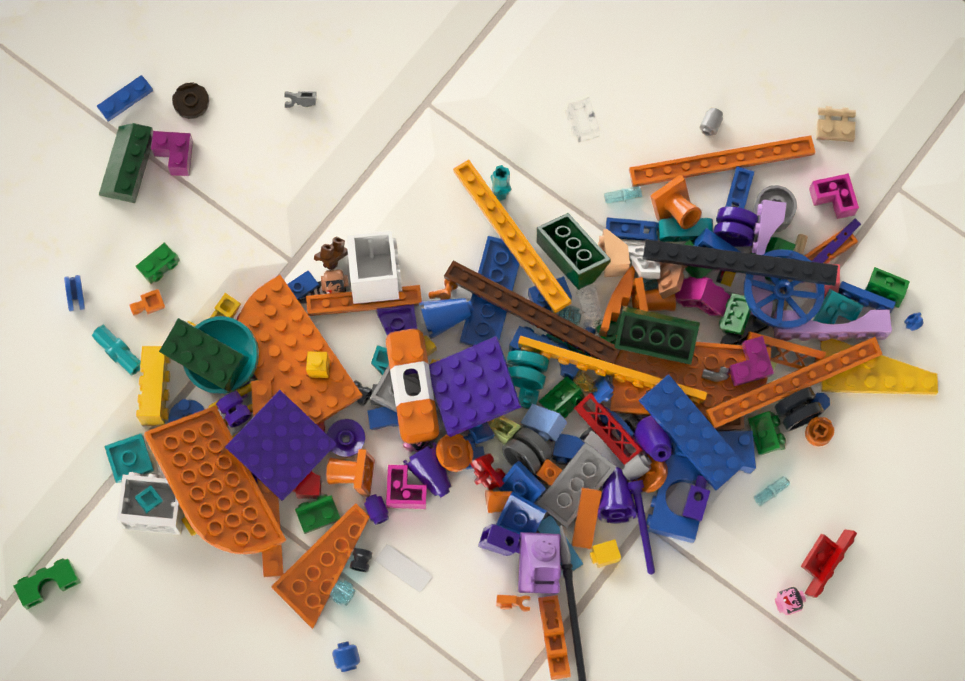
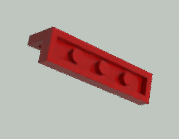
M592 392L574 408L624 465L643 451L605 406L596 401ZM590 399L596 404L595 412L586 404ZM599 415H606L608 417V426L602 423ZM612 429H618L621 432V441L612 434ZM625 444H632L636 451L631 455L625 448Z

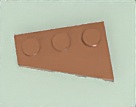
M660 262V279H657L662 299L681 290L684 280L683 271L687 266Z

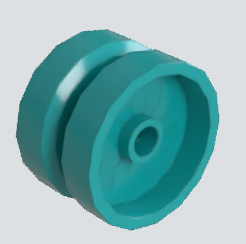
M516 350L508 352L506 363L509 366L508 369L514 386L518 388L522 386L534 390L543 389L546 376L543 373L548 370L549 360L540 354Z

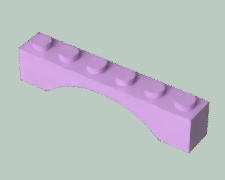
M762 200L761 204H758L757 215H760L759 223H755L754 234H757V239L752 244V253L758 255L765 254L766 246L771 236L784 222L785 202ZM753 276L754 280L766 283L765 276ZM752 286V294L756 303L771 295L770 291ZM773 301L760 308L770 317L772 315Z
M794 310L783 311L782 321H793L800 318ZM870 310L859 319L845 324H823L810 320L797 328L778 329L773 327L774 338L783 341L799 339L800 341H808L810 339L826 341L830 338L844 341L849 338L866 340L872 337H876L877 340H884L892 332L890 310ZM777 311L775 312L772 318L776 319Z

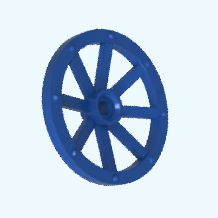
M780 249L763 254L765 256L812 262L806 256L792 250ZM746 274L744 296L749 309L760 321L778 329L800 327L809 322L822 306L825 294L823 284L815 283L816 293L794 290L793 287L801 283V281L793 280L789 282L787 279L779 281L778 278L770 277L774 284L770 285L754 280V275ZM752 286L773 292V294L756 303L752 294ZM780 289L784 290L785 294H782ZM791 296L815 299V303L809 313L805 314ZM775 299L778 300L776 319L768 316L760 309ZM784 301L800 317L799 319L782 321Z

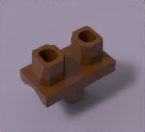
M336 236L332 239L331 244H323L320 251L314 255V260L322 261L324 268L334 270L338 266V261L348 255V249L344 247L345 240Z

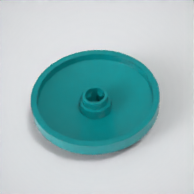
M225 316L208 318L197 324L196 328L249 357V360L230 392L183 366L190 381L198 388L213 394H227L243 387L252 378L259 360L258 344L251 330L240 321Z

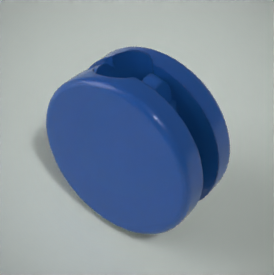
M81 276L64 277L69 312L74 311L73 300L77 299L80 310H85Z

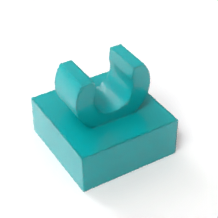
M521 386L518 396L521 408L529 409L532 403L537 405L540 391Z
M152 485L135 496V500L146 514L163 503L162 498Z

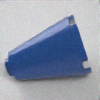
M466 298L419 302L420 307L424 306L421 311L427 331L432 332V334H429L430 339L437 337L471 317L470 312L474 311L471 301H466Z

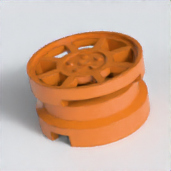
M825 417L813 418L805 429L807 441L818 447L828 444L835 431L832 422Z

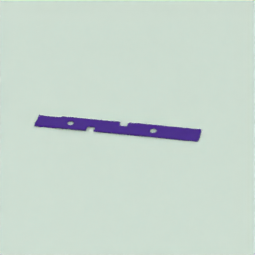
M854 218L836 236L838 240L836 242L832 240L812 262L824 263L829 258L827 254H833L861 223Z

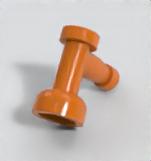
M445 279V289L429 292V298L450 299L452 290L457 289L458 285Z

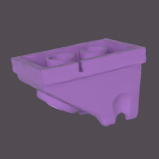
M520 532L519 593L558 594L560 592L561 534Z

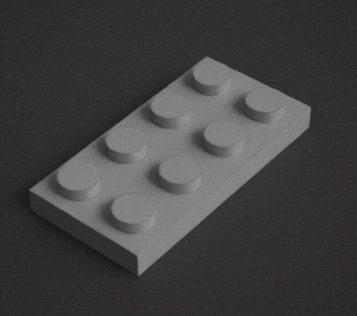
M388 365L370 399L397 412L390 366ZM403 373L406 393L409 396L420 394V380ZM434 394L440 434L444 422Z
M585 442L559 474L552 486L537 501V504L568 528L577 516L582 487L598 490L617 466Z

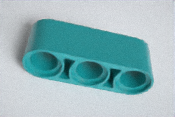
M675 218L662 219L659 221V239L662 242L695 241L706 228L712 232L714 231L713 219L700 218L689 229H682Z

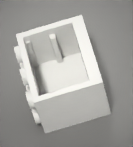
M392 231L346 235L353 304L399 299V292L402 291L397 238H393Z
M134 472L123 475L116 518L119 526L122 529L181 534V519L184 512L167 479L160 478L159 475L149 474L148 477H144ZM152 485L162 498L163 503L146 514L135 500V496Z

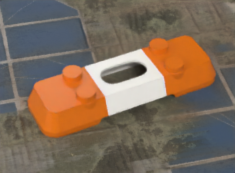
M419 329L391 332L387 335L386 347L401 438L407 444L435 440L439 435V424L424 335ZM407 369L418 371L421 392L417 396H409L405 391L403 373Z

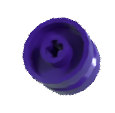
M722 207L718 209L716 217L718 224L715 225L713 233L733 247L743 248L752 246L755 237L754 228L755 223H758V216L749 210L738 207Z

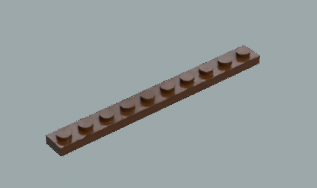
M454 260L444 274V279L596 359L614 364L621 349L614 348V344Z

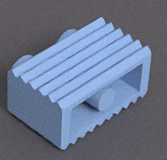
M533 403L520 422L525 428L536 432L544 441H548V439L557 441L561 431L567 425V421L559 413Z

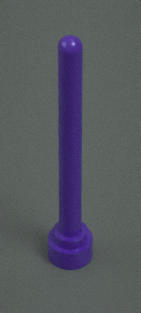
M643 480L628 482V489L631 490V494L634 496L647 572L653 575L655 567L641 496L642 488H644Z

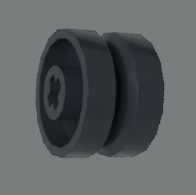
M811 387L801 389L789 395L774 406L780 417L786 416L782 423L787 431L800 428L825 412L820 402H813L816 395Z

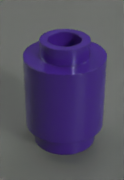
M374 494L366 498L364 506L370 520L375 525L389 519V512L382 496Z

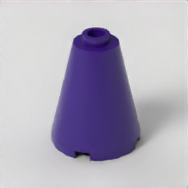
M652 416L643 418L638 422L634 432L635 441L654 460L658 462L666 461L671 455L672 439Z
M435 441L432 443L434 447L430 448L428 445L410 456L409 462L406 459L402 462L404 465H408V469L423 485H427V489L434 496L439 495L441 498L450 492L449 488L452 486L446 468L438 461L436 455L437 442Z
M620 467L615 468L602 486L597 517L601 521L602 518L607 519V523L629 522L630 517L633 516V519H635L637 515L631 491L628 489L627 478Z

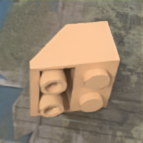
M603 229L602 236H599L598 246L611 259V262L604 270V277L624 276L630 266L628 245L608 229Z

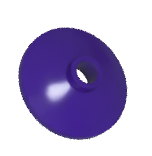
M340 419L334 422L328 429L327 435L337 443L331 450L334 454L341 457H350L357 454L358 449L363 448L365 432L358 422L352 419ZM349 437L350 441L345 443L343 442V438Z

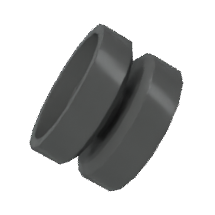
M525 427L520 428L514 434L513 439L508 440L502 447V453L512 467L516 462L520 461L534 476L544 461L552 458L551 449L544 439L533 430Z

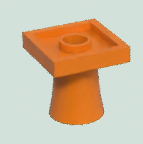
M681 175L650 195L658 221L673 216L682 229H689L701 217L702 211L690 202L686 181Z
M643 278L634 279L631 291L633 308L644 311H675V294L662 299L659 294V288L645 291Z
M358 449L357 462L330 457L326 472L327 483L329 485L354 483L353 488L362 497H369L371 494L375 459L367 450Z

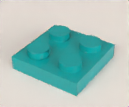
M142 433L104 446L116 483L122 482V476L128 475L130 472L143 475L154 471Z

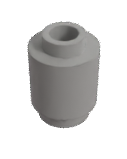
M710 108L706 111L699 126L702 134L706 136L717 134L723 121V112L721 110Z
M639 453L624 465L622 472L632 482L651 469L650 464L652 462L646 454L642 455Z

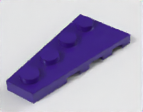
M414 304L376 309V314L386 335L395 331L418 329ZM407 369L406 371H404V374H418V371L415 369Z

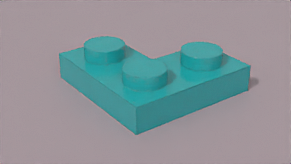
M829 289L813 321L823 324H835L839 315L850 321H855L864 306Z

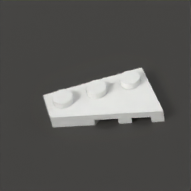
M622 240L628 245L629 260L639 277L650 280L660 279V262L643 260L645 241Z

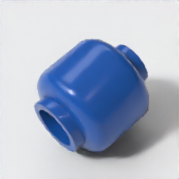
M349 641L338 643V648L332 651L335 668L341 669V672L357 669L356 665L360 663L357 646L354 644L349 645Z

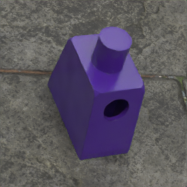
M698 475L695 486H690L681 514L682 517L700 522L703 519L710 495V490L706 489L708 482L703 476ZM695 493L701 494L700 501L694 499Z
M491 524L483 528L478 547L505 556H510L514 553L519 554L520 535Z

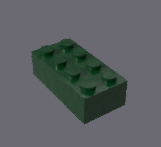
M624 306L614 348L691 365L700 322Z
M180 318L175 322L159 350L163 355L229 392L249 360V357Z

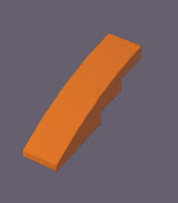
M633 265L621 278L610 298L601 323L600 336L606 337L610 321L617 322L621 306H628L635 275Z
M558 595L538 598L550 678L555 680L571 677Z

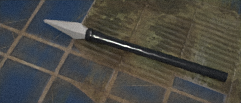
M561 525V569L565 579L578 681H586L572 579L573 570L571 568L573 565L570 564L571 554L563 526Z

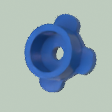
M918 312L909 315L904 321L907 324L906 328L915 331L922 327L924 324L921 317L922 314Z

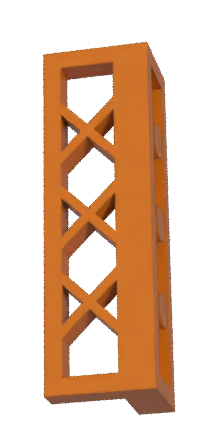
M749 331L746 340L763 336L765 344L768 345L766 347L775 346L780 353L771 358L770 361L797 369L806 367L802 361L808 356L815 357V363L820 359H824L826 352ZM790 351H793L798 358L792 363L788 362L784 356Z

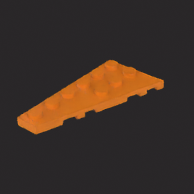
M356 503L271 586L312 629L370 518Z

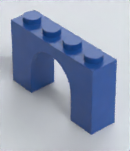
M671 454L665 461L668 467L667 478L658 489L657 496L653 495L650 507L654 508L652 515L648 514L646 520L647 526H649L648 532L694 543L700 521L673 513L666 503V491L676 483L684 482L695 485L698 475H702L689 459Z

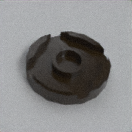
M184 83L173 94L172 104L176 113L181 117L187 119L198 118L208 109L210 104L209 95L206 89L197 83Z

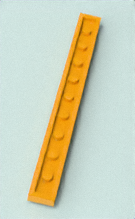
M470 160L453 168L457 178L555 314L572 304L571 299Z
M520 336L518 341V348H521V351L535 352L547 359H558V362L564 365L571 363L584 371L588 369L594 370L600 376H606L607 374L620 382L630 381L636 387L643 388L646 386L652 389L662 380L655 376ZM677 383L695 405L704 404L707 392Z

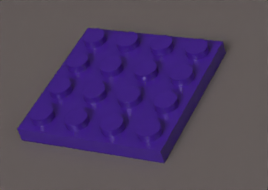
M496 336L429 364L432 388L449 437L521 408L499 339Z
M279 390L225 448L283 501L337 443Z

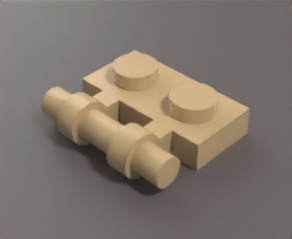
M829 106L818 108V115H825V119H818L816 139L854 142L855 122L848 121V117L855 118L856 110H849V108L832 109ZM831 116L841 117V121L831 120Z

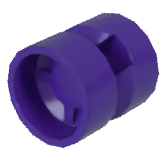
M238 391L225 395L216 403L221 413L226 414L225 420L230 428L243 424L252 416L248 407L242 405L244 401Z

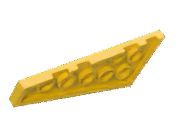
M833 338L820 341V351L826 352L824 358L853 346ZM880 355L821 381V392L936 395L938 393V377L936 373Z

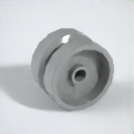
M780 185L768 186L758 194L752 212L757 215V206L761 204L762 200L785 202L784 222L775 231L781 232L791 224L797 210V200L794 194L786 187Z

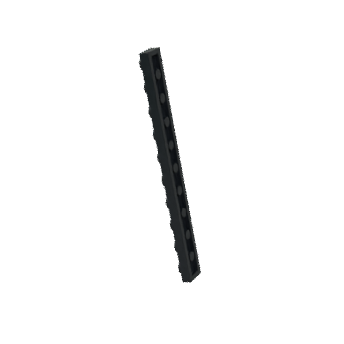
M647 239L643 253V260L831 286L836 284L838 265Z

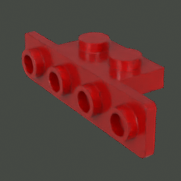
M843 530L836 543L825 534H820L801 564V567L814 577L806 589L805 595L817 598L823 592L827 581L834 575L837 565L844 559L847 549L854 543L857 532L854 530Z

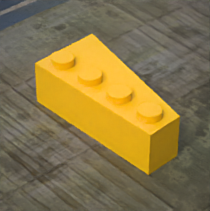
M142 346L140 370L144 373L143 376L139 377V386L142 394H138L139 410L136 412V417L142 426L165 425V420L169 419V409L166 408V401H169L170 392L167 389V382H170V371H167V364L171 363V359L159 352L162 346Z

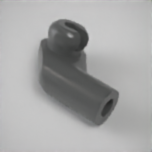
M720 367L719 372L704 369L701 378L714 382L727 380L730 369Z

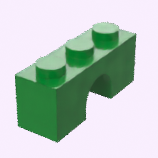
M68 558L59 559L53 563V566L41 568L35 572V575L23 577L17 581V584L13 585L22 606L26 610L45 601L42 595V588L47 582H57L63 592L81 583L72 562Z

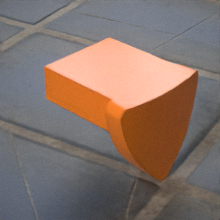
M486 490L485 499L488 513L502 512L513 491Z

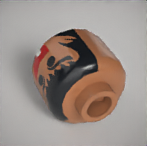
M341 269L325 271L324 276H321L322 291H325L326 294L344 292L345 287L349 286L348 275H344Z

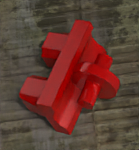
M491 453L475 458L470 463L477 476L474 483L476 485L482 483L489 490L501 487L504 484L502 479L506 475L502 469L496 468L494 470L491 466L494 462Z

